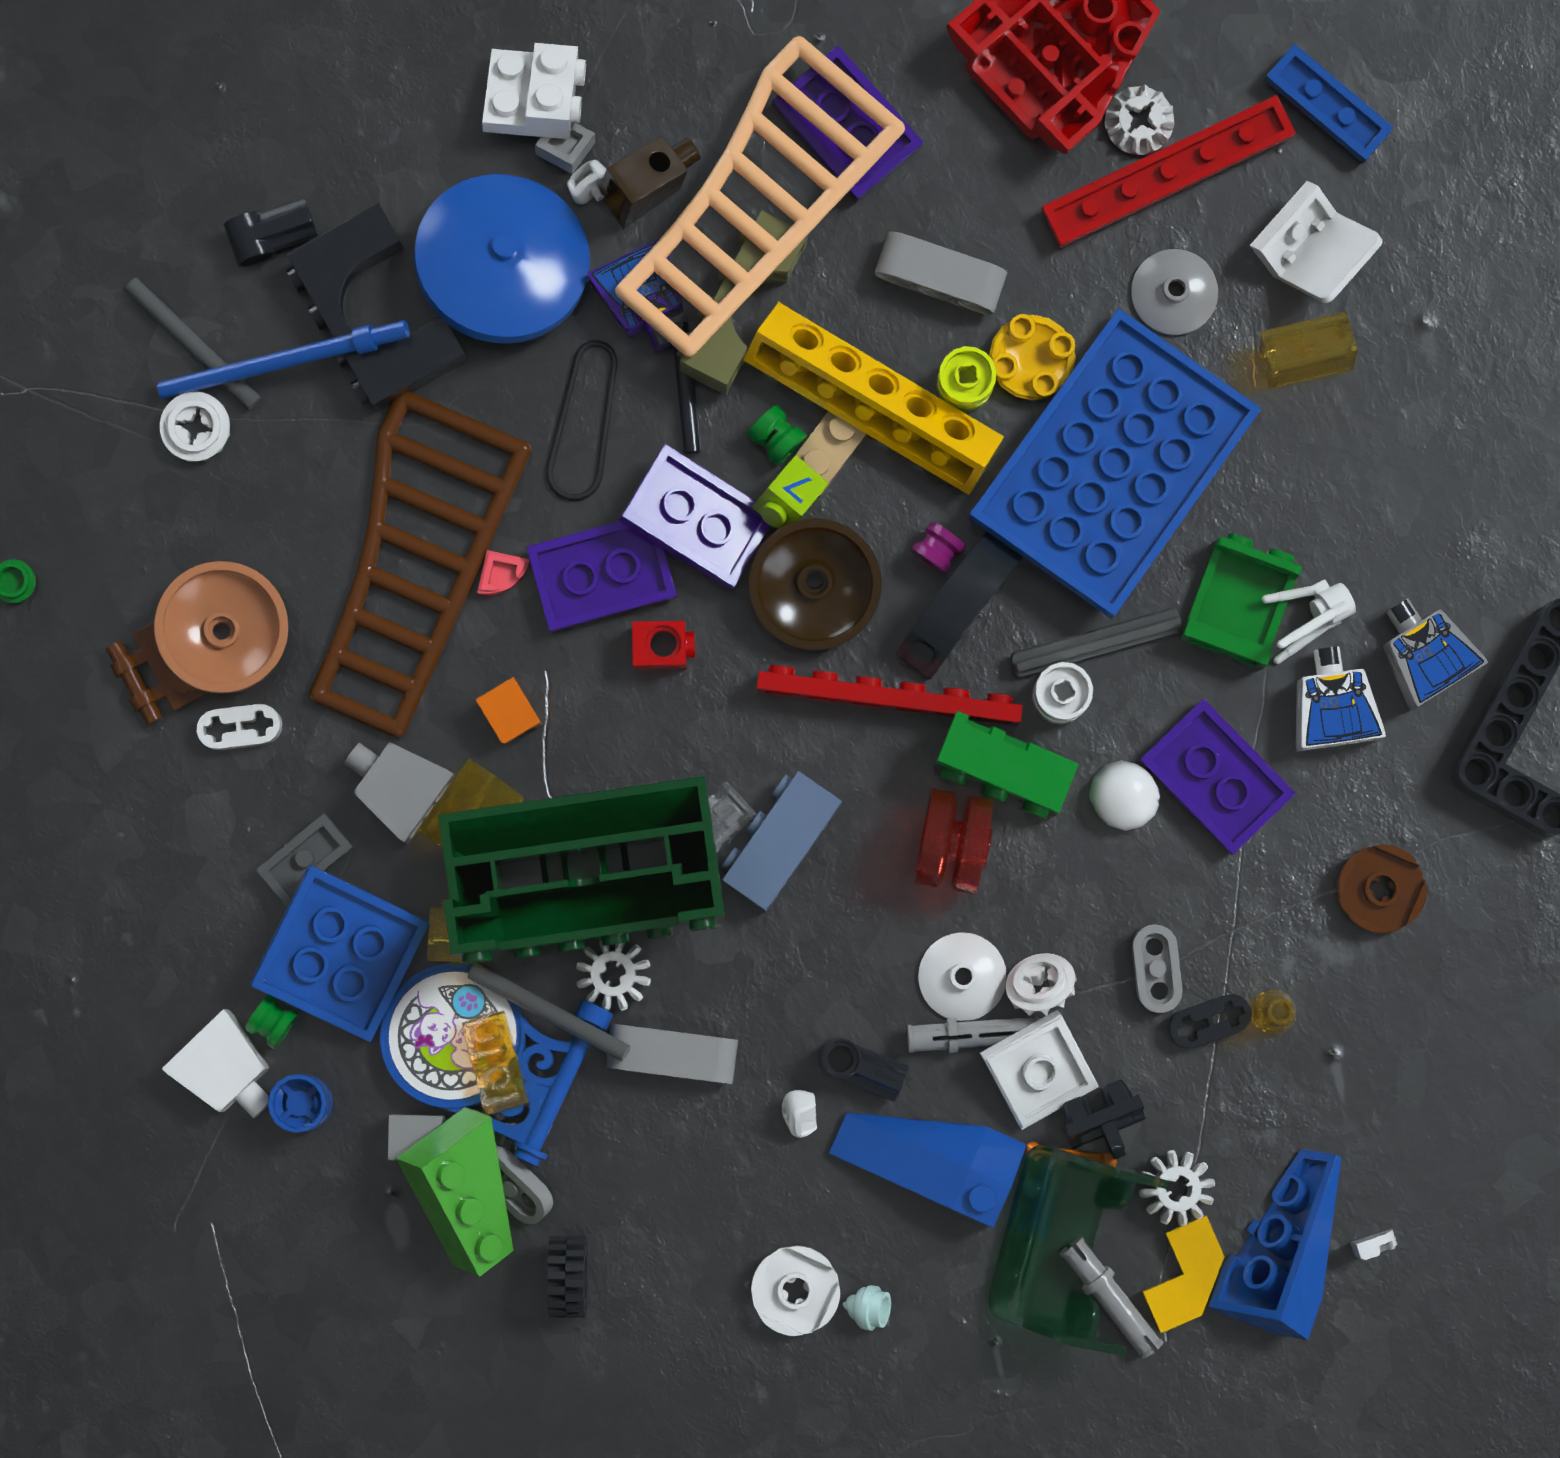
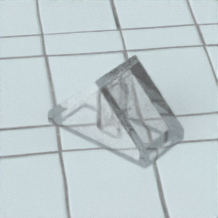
M727 781L708 798L716 854L757 816V813Z

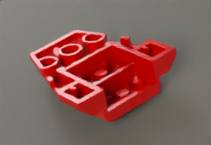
M975 0L947 24L946 29L956 49L967 59L965 68L968 74L1025 135L1033 140L1040 136L1049 147L1067 154L1097 128L1105 114V110L1120 87L1126 72L1137 56L1161 11L1151 0Z

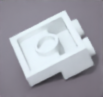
M535 43L534 52L492 49L482 120L483 132L570 139L572 122L580 123L582 97L575 96L576 85L584 86L586 75V60L578 59V46Z

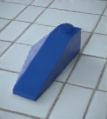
M847 1112L829 1154L994 1228L1012 1187L1027 1144L986 1126Z
M1301 1149L1273 1190V1202L1261 1220L1258 1221L1254 1218L1246 1230L1251 1235L1238 1254L1235 1256L1231 1253L1223 1264L1209 1308L1273 1334L1303 1340L1309 1339L1323 1296L1341 1157L1335 1154Z

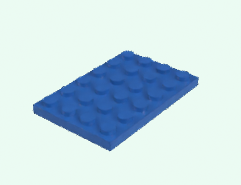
M1118 308L971 511L968 519L1104 615L1113 619L1262 408Z

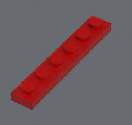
M1275 95L1042 206L1041 211L1059 248H1062L1293 138L1296 132L1278 96Z
M769 665L768 672L759 671L757 693L953 718L956 712L960 711L969 715L968 720L1018 726L1021 723L1023 705L1013 704L1014 697L1004 694L988 693L987 700L969 698L970 691L957 688H944L943 695L926 693V685L918 683L900 682V688L895 689L882 687L883 680L872 677L857 676L856 683L838 681L839 674L826 671H813L812 678L795 676V668L779 665Z

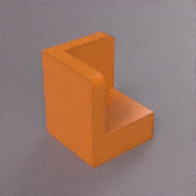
M514 677L476 699L503 744L509 743L533 727L536 730L543 726Z

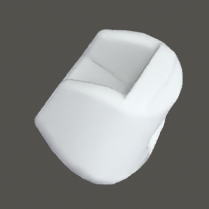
M598 160L586 162L566 182L572 199L577 204H586L593 197L596 201L604 198L600 187L606 168Z
M794 1090L788 1092L783 1099V1118L791 1134L798 1138L808 1136L817 1129L815 1096L811 1092Z

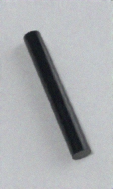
M675 322L685 333L689 332L688 322ZM673 346L684 454L700 453L701 442L694 379L680 372V360L682 358L676 355L678 350Z

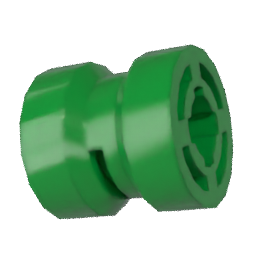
M778 405L769 409L746 433V436L755 445H762L767 450V458L776 467L788 459L807 438V435L799 427H792L786 421V413Z

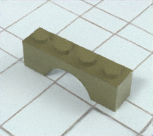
M761 210L755 221L777 241L792 226ZM740 233L737 243L741 244L742 247L737 257L733 260L749 272L765 253ZM808 235L763 283H787L806 248ZM719 272L717 280L722 282L716 296L709 295L718 304L736 286L721 272ZM698 311L697 318L703 321L706 316ZM731 316L695 355L687 357L679 350L677 351L676 355L682 358L680 360V372L727 395L744 363L743 359L747 353V346L736 333Z

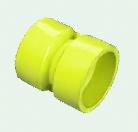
M964 346L954 349L944 358L939 369L937 391L940 399L964 413L980 409L987 403L995 385L996 369L993 360L986 352L976 347Z

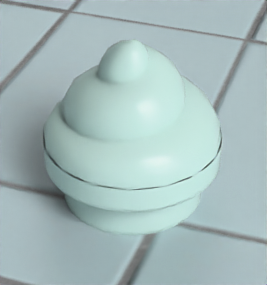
M869 1285L860 1288L856 1294L850 1295L846 1302H843V1306L861 1329L872 1331L875 1327L884 1328L890 1316L891 1297L888 1292L881 1291L879 1286Z

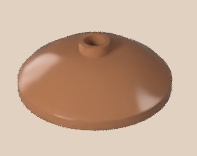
M215 561L188 569L168 586L156 610L154 632L156 644L163 661L181 681L193 688L209 693H233L256 685L276 667L287 643L288 617L280 594L263 575L239 563ZM224 625L229 628L230 635L223 640L217 639L213 635L214 628Z

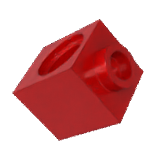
M685 621L632 622L634 670L687 669V658H695V632H686ZM661 634H668L677 642L675 651L666 657L656 655L651 649L653 640Z

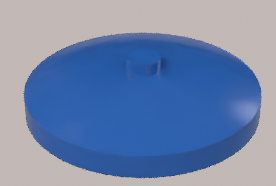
M491 174L470 178L442 193L425 213L417 232L414 247L415 276L425 300L433 311L455 330L472 338L492 343H518L532 340L559 326L572 313L581 299L590 266V252L585 231L568 204L553 191L537 182L506 174Z

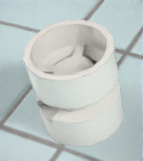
M1060 662L1049 666L1038 677L1032 689V702L1035 711L1042 719L1052 724L1063 725L1073 722L1087 710L1092 700L1093 686L1091 679L1083 668L1073 663Z

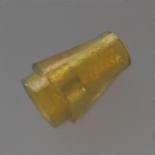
M1266 991L1254 1002L1252 1009L1253 1019L1256 1025L1266 1033H1283L1293 1025L1296 1019L1295 1003L1283 991ZM1277 1003L1285 1008V1016L1280 1017V1020L1274 1018L1272 1014V1009Z

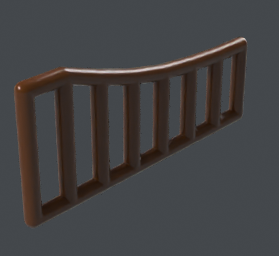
M410 391L400 395L391 402L377 433L369 517L358 568L329 649L309 691L311 701L394 738H402L406 734L530 457L532 449L529 443ZM407 410L511 454L501 478L398 434L397 432ZM392 450L492 493L493 496L484 517H479L390 478ZM388 496L475 533L466 557L464 558L386 524ZM381 541L457 573L458 575L448 597H444L376 567ZM370 585L378 586L439 613L440 615L430 637H426L363 609ZM356 625L422 653L412 678L347 650ZM342 666L404 693L394 718L331 691L330 688L339 667Z

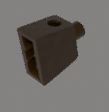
M661 136L606 168L600 191L604 195L602 200L623 229L681 189L687 174L686 168L700 160L698 149L687 137L671 147L666 139Z

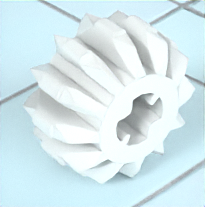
M599 939V945L603 954L599 956L594 949L586 947L584 952L594 960L592 966L585 963H577L576 969L582 972H591V978L577 981V986L581 989L594 985L595 989L588 994L587 1002H595L602 993L605 994L602 1002L603 1009L609 1011L612 1005V997L617 996L620 1010H627L628 1003L624 994L628 992L633 999L639 1002L643 999V996L633 988L635 982L644 986H649L651 983V979L648 977L636 976V971L647 969L650 967L649 960H641L635 964L632 962V959L641 951V947L638 945H634L624 955L622 953L625 943L616 944L615 951H610V946H603L602 940ZM616 961V967L619 968L623 965L626 974L620 977V985L610 987L612 982L607 981L605 984L601 974L608 971L607 964L609 962Z
M1169 1150L1166 1154L1167 1167L1157 1157H1153L1150 1160L1152 1166L1158 1171L1156 1176L1149 1172H1141L1140 1178L1153 1182L1152 1188L1139 1190V1196L1142 1198L1154 1196L1156 1198L1146 1207V1211L1149 1214L1157 1212L1164 1206L1160 1216L1161 1223L1167 1225L1175 1211L1178 1225L1186 1226L1188 1220L1186 1210H1189L1196 1219H1201L1204 1216L1202 1210L1196 1205L1198 1200L1204 1204L1212 1205L1214 1199L1211 1196L1201 1194V1188L1215 1186V1180L1210 1178L1199 1180L1198 1177L1208 1169V1165L1205 1162L1197 1164L1190 1170L1194 1158L1193 1153L1185 1152L1179 1166L1176 1152ZM1180 1175L1185 1179L1182 1185L1188 1186L1185 1196L1177 1195L1175 1200H1171L1168 1196L1172 1192L1166 1190V1184L1169 1180L1176 1182Z

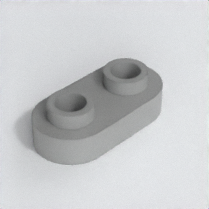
M1157 924L1148 925L1140 929L1132 941L1136 992L1140 1004L1145 1009L1153 1013H1165L1174 1009L1182 998L1183 990L1178 945L1175 935L1167 927ZM1152 938L1157 939L1162 946L1161 952L1156 956L1150 955L1146 950V943ZM1157 982L1162 983L1167 990L1165 997L1161 1000H1157L1151 995V987Z
M496 1146L507 1210L523 1223H539L553 1207V1198L550 1191L518 1158L513 1156L512 1152L501 1146Z

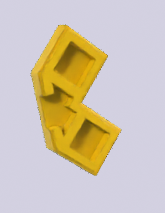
M1204 1215L1201 1219L1187 1222L1186 1226H1178L1164 1232L1182 1274L1142 1291L1160 1333L1202 1316L1225 1257L1207 1215Z

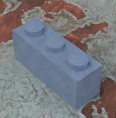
M800 771L797 772L793 779L787 775L784 776L771 797L777 800L768 815L762 811L758 813L746 831L747 834L752 836L743 851L735 847L720 868L727 873L722 879L726 885L765 912L842 804L840 799Z

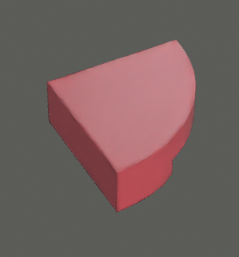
M487 550L477 593L479 595H497L512 589L523 579L531 561Z

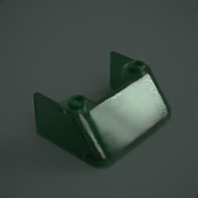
M1037 1145L1030 1149L1023 1162L989 1291L988 1303L991 1313L1000 1320L1072 1347L1124 1356L1126 1347L1096 1336L1100 1321L1098 1303L1093 1297L1081 1293L1083 1282L1059 1253L1064 1247L1069 1249V1243L1080 1236L1083 1237L1084 1242L1092 1251L1103 1207L1113 1210L1125 1207L1132 1198L1136 1183L1168 1189L1170 1181L1125 1166L1045 1145Z

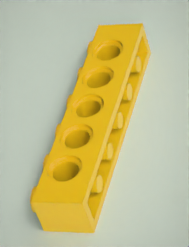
M780 302L776 304L757 330L743 359L745 362L968 495L986 470L1004 438L1001 434Z

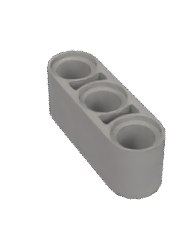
M894 231L887 233L874 271L878 278L892 284L987 315L994 314L1008 274L1006 270L992 263Z
M611 1023L610 1035L630 1045V1050L623 1061L607 1054L605 1068L733 1084L738 1040Z

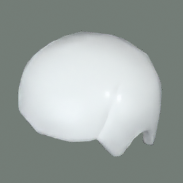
M1123 760L1105 764L1093 776L1089 792L1090 801L1098 816L1108 826L1124 831L1143 827L1155 816L1159 806V790L1153 777L1138 764Z

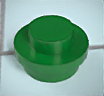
M16 559L0 563V599L11 604L27 600L34 592L36 586V577L32 568L23 561Z

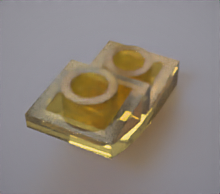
M505 1011L462 1022L469 1059L474 1068L482 1107L486 1115L529 1103Z

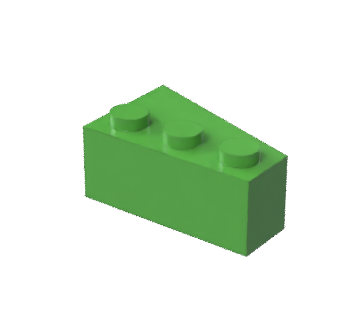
M464 1107L399 1155L396 1160L452 1265L480 1277L513 1252L514 1249L491 1116Z

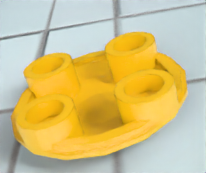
M1019 314L1013 317L1010 322L1001 327L992 340L989 357L993 360L996 369V380L1003 389L1018 398L1033 401L1051 397L1060 390L1074 370L1076 361L1074 351L1075 340L1063 327L1050 318Z

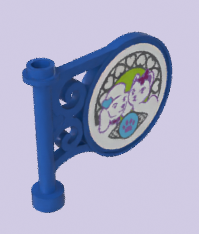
M446 963L429 967L413 975L395 992L381 1023V1052L390 1075L398 1086L414 1099L428 1106L446 1109L455 1114L464 1107L471 1109V1107L480 1105L497 1095L495 1104L498 1111L505 1117L515 1118L523 1113L524 1102L517 1100L514 1108H508L506 1105L507 1098L515 1092L523 1093L529 1101L527 1118L515 1125L502 1123L491 1118L493 1130L515 1141L513 1146L517 1149L513 1155L514 1157L538 1167L540 1160L545 1161L548 1156L540 1150L590 1044L576 1036L573 1037L572 1041L564 1042L549 1038L538 1032L527 1021L520 1006L467 978L473 965ZM581 1000L574 1016L600 1030L606 1031L613 1014L597 1005ZM527 1036L537 1044L526 1048ZM551 1051L565 1054L555 1076L541 1078L530 1072L529 1061L538 1054L544 1057V1060L538 1061L536 1066L541 1071H547L554 1064V1056ZM518 1069H520V1074L526 1082L511 1081Z

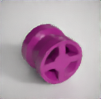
M931 521L926 528L927 535L923 541L916 542L910 551L930 568L942 575H946L951 569L950 561L955 555H960L966 548V545L950 531Z

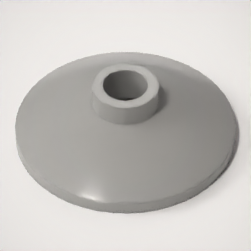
M1181 249L1163 250L1148 257L1137 269L1131 285L1132 304L1140 320L1150 329L1164 335H1185L1199 329L1213 314L1218 300L1217 280L1210 266L1196 254ZM1172 282L1180 283L1184 288V294L1181 296L1171 295L1168 285Z

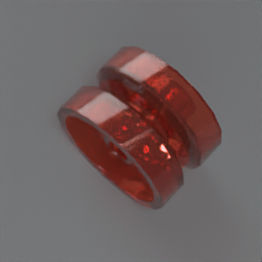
M932 788L922 832L914 884L936 888L943 880L947 862H951L953 866L950 884L953 891L976 895L982 869L986 868L993 831V828H990L994 800L971 796L965 802L960 822L955 821L957 808L955 793Z

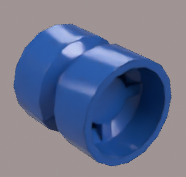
M308 1074L286 1076L278 1081L270 1092L268 1100L269 1113L274 1122L286 1131L298 1133L315 1130L323 1125L331 1115L333 1107L332 1093L327 1084L317 1076Z

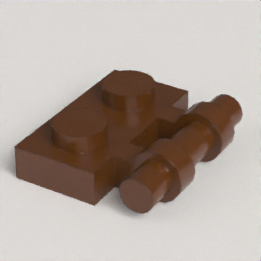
M154 622L132 634L140 647V650L133 654H128L122 641L115 642L106 648L113 662L110 667L116 678H122L132 696L129 700L135 713H141L147 726L163 718L156 705L161 700L167 698L173 710L177 712L210 694L187 685L167 667L156 644ZM147 663L159 682L158 685L147 689L137 671L138 668Z

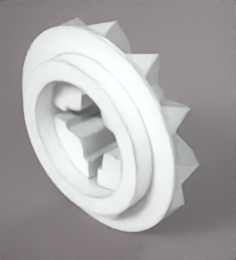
M1147 85L1138 87L1127 86L1112 98L1105 113V128L1111 141L1119 149L1134 155L1149 154L1164 146L1170 138L1175 124L1173 106L1169 104L1162 92L1155 91ZM1148 106L1151 107L1147 119L1151 124V128L1140 125L1129 133L1128 131L1133 120L1129 110L1140 113L1143 109L1146 110Z
M203 392L184 393L175 397L165 407L160 419L161 438L167 449L175 456L188 462L207 461L210 457L222 451L227 438L230 436V417L224 406L213 396ZM200 409L201 423L213 431L198 433L197 438L193 441V445H191L190 432L178 425V423L193 422L195 416H198Z
M1050 953L1036 954L1023 959L1010 971L1006 980V993L1015 1009H1023L1028 1016L1032 1015L1035 1011H1041L1047 1016L1050 1008L1055 1006L1064 1008L1065 999L1075 995L1074 984L1077 978L1072 965L1065 958ZM1048 979L1050 988L1043 987L1041 991L1037 992L1036 994L1034 985L1041 986L1044 980L1047 981Z

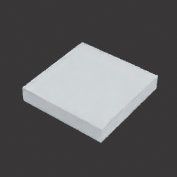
M1058 1010L980 1052L1021 1130L1059 1110L1065 1102L1082 1097L1099 1087Z

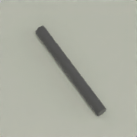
M137 277L126 285L124 290L207 370L227 365ZM243 379L223 384L249 410L255 407L261 400V396Z
M475 963L469 971L467 978L616 1059L623 1061L627 1056L630 1045L478 963Z

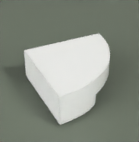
M1393 1229L1352 1241L1350 1244L1354 1257L1364 1261L1379 1256L1382 1251L1395 1249L1397 1242Z

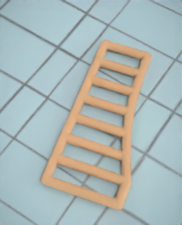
M801 36L794 37L763 69L748 105L725 151L703 186L652 249L616 286V296L683 355L687 357L695 355L905 131L904 123ZM799 57L883 128L867 147L783 76L786 70ZM772 90L854 160L837 178L762 114ZM753 131L758 133L824 190L808 209L742 154ZM733 169L795 222L778 241L720 191ZM709 205L765 253L749 272L694 226ZM682 240L686 241L736 285L719 304L666 259ZM654 272L706 316L689 335L637 291Z

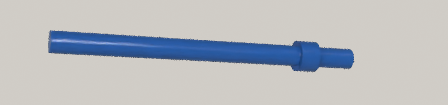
M405 320L375 328L368 324L353 328L351 334L157 383L159 396L165 399L352 351L363 354L377 350L380 344L408 338L410 331Z

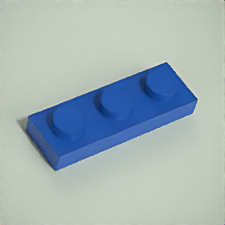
M1295 43L1264 79L1363 164L1394 129L1391 124Z

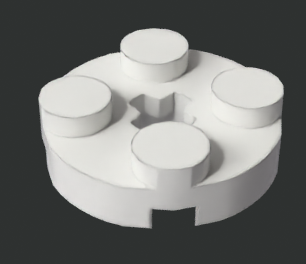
M799 1245L781 1247L761 1261L753 1276L751 1292L754 1307L762 1321L778 1333L788 1336L812 1333L826 1325L837 1310L840 1300L838 1275L829 1260L812 1248ZM796 1278H800L805 1281L803 1288L809 1292L806 1299L797 1298L795 1303H791L787 1300L788 1292L783 1289L786 1281L794 1283Z

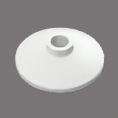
M953 933L937 940L925 952L918 972L920 991L927 1004L939 1015L945 1018H956V1021L974 1020L989 1013L1000 1001L1007 979L1006 967L999 951L988 940L971 933ZM959 968H966L971 972L972 978L967 985H960L955 980V973Z

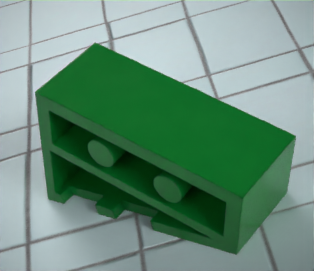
M957 711L934 764L935 768L942 770L939 777L963 787L966 780L983 786L981 794L999 802L1005 803L1007 797L1023 802L1021 810L1042 819H1046L1048 813L1055 816L1058 815L1077 770L1078 763L1033 743H1025L1005 735V731L991 726L990 729L968 720L969 715Z

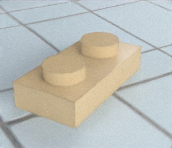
M828 411L796 455L829 482V486L867 434Z

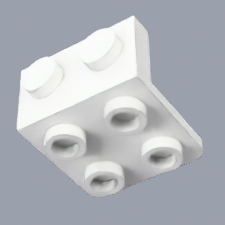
M1306 181L1250 246L1274 278L1323 303H1329L1382 245V238L1377 232L1337 213L1319 186Z

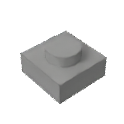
M572 122L570 139L541 137L535 144V154L573 174L595 144V133Z

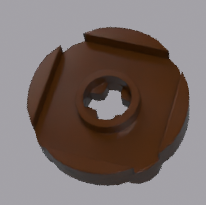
M1377 845L1358 851L1344 863L1336 883L1337 903L1340 910L1345 913L1348 920L1355 926L1372 933L1380 934L1397 931L1410 924L1422 911L1427 897L1426 881L1415 858L1405 850L1391 845ZM1382 877H1386L1389 880L1387 887L1393 890V894L1391 897L1384 896L1380 901H1377L1373 898L1374 891L1370 889V884L1372 881L1379 882Z

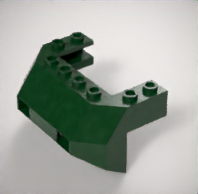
M705 776L438 814L450 898L443 900L450 954L462 957L463 963L473 964L492 961V953L513 951L514 959L541 955V946L555 944L558 946V952L585 949L584 940L602 938L603 946L629 942L628 934L646 931L647 939L674 936L673 927L689 925L691 932L718 928V919L725 918ZM665 842L668 865L630 870L628 846ZM540 859L543 883L504 889L500 865Z

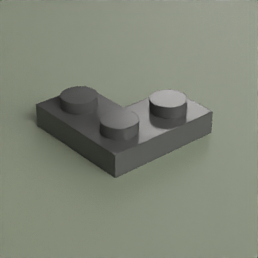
M323 813L257 868L256 871L284 905L288 907L309 864L327 871L354 847L328 815Z

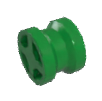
M268 994L256 1008L244 1030L252 1035L260 1034L265 1038L266 1045L275 1050L295 1024L299 1013L292 1008L284 1009L279 1005L277 998Z

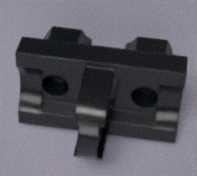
M1122 1079L1110 1083L1101 1089L1102 1096L1107 1105V1108L1092 1114L1085 1096L1074 1098L1063 1104L1067 1122L1065 1130L1072 1150L1103 1137L1114 1160L1125 1157V1146L1119 1130L1143 1121L1146 1117L1143 1111L1144 1105L1139 1094L1133 1097L1132 1092Z

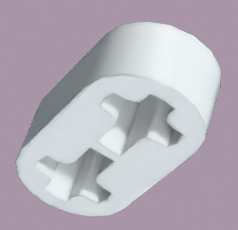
M265 704L214 709L200 717L197 723V734L199 740L213 750L261 746L273 743L282 732L283 723L277 711ZM261 712L265 718L273 720V727L266 728V735L262 737L254 729H243V723L257 721V714ZM220 718V722L224 725L236 724V731L223 733L222 741L216 742L214 736L207 735L206 733L207 728L213 727L214 719Z

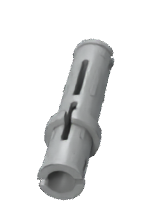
M1040 1016L956 1022V1018H948L946 1023L907 1025L908 1052L948 1050L949 1054L958 1053V1049L991 1047L1038 1021ZM1009 1031H1015V1032H1012V1033H997V1034H982V1035H979L980 1033H994V1032H1009Z
M1082 1236L1074 1239L1069 1243V1249L1064 1247L1060 1251V1256L1066 1260L1083 1282L1081 1286L1083 1291L1088 1295L1092 1294L1138 1353L1139 1358L1143 1360L1154 1353L1152 1348L1159 1349L1164 1342L1156 1335L1112 1278L1115 1274L1112 1269L1101 1264L1084 1242L1085 1240Z

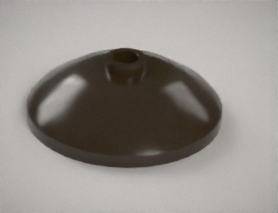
M804 518L790 522L777 529L763 542L757 551L749 576L751 602L756 615L764 627L784 643L807 650H823L837 647L857 636L874 616L882 589L879 564L866 540L849 526L827 518ZM812 572H817L823 577L822 583L817 587H811L806 583L807 576Z

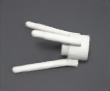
M1322 580L1312 586L1280 591L1262 597V602L1267 604L1315 596V599L1309 603L1314 619L1277 642V647L1280 649L1285 648V650L1273 658L1274 664H1280L1328 629L1341 624L1342 620L1356 613V606L1352 595L1344 584L1338 583L1330 587L1326 580Z

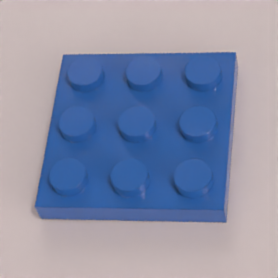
M309 864L249 984L262 992L371 1042L430 922Z

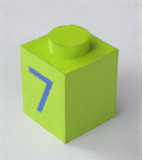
M795 455L752 508L762 516L767 524L779 529L790 522L799 520L828 486L829 482Z

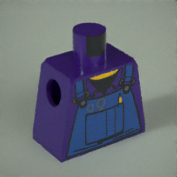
M659 239L587 272L592 288L627 337L630 338L646 331L655 351L667 348L672 344L616 296L615 288ZM655 272L637 290L669 319L684 312L680 294Z

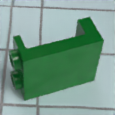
M1229 533L1228 538L1220 536L1215 541L1180 640L1262 670L1269 662L1273 651L1271 647L1288 600L1266 604L1262 602V597L1267 594L1293 589L1303 567L1293 563L1295 557L1289 553L1271 548L1268 554L1252 548L1254 543L1252 540L1241 535Z

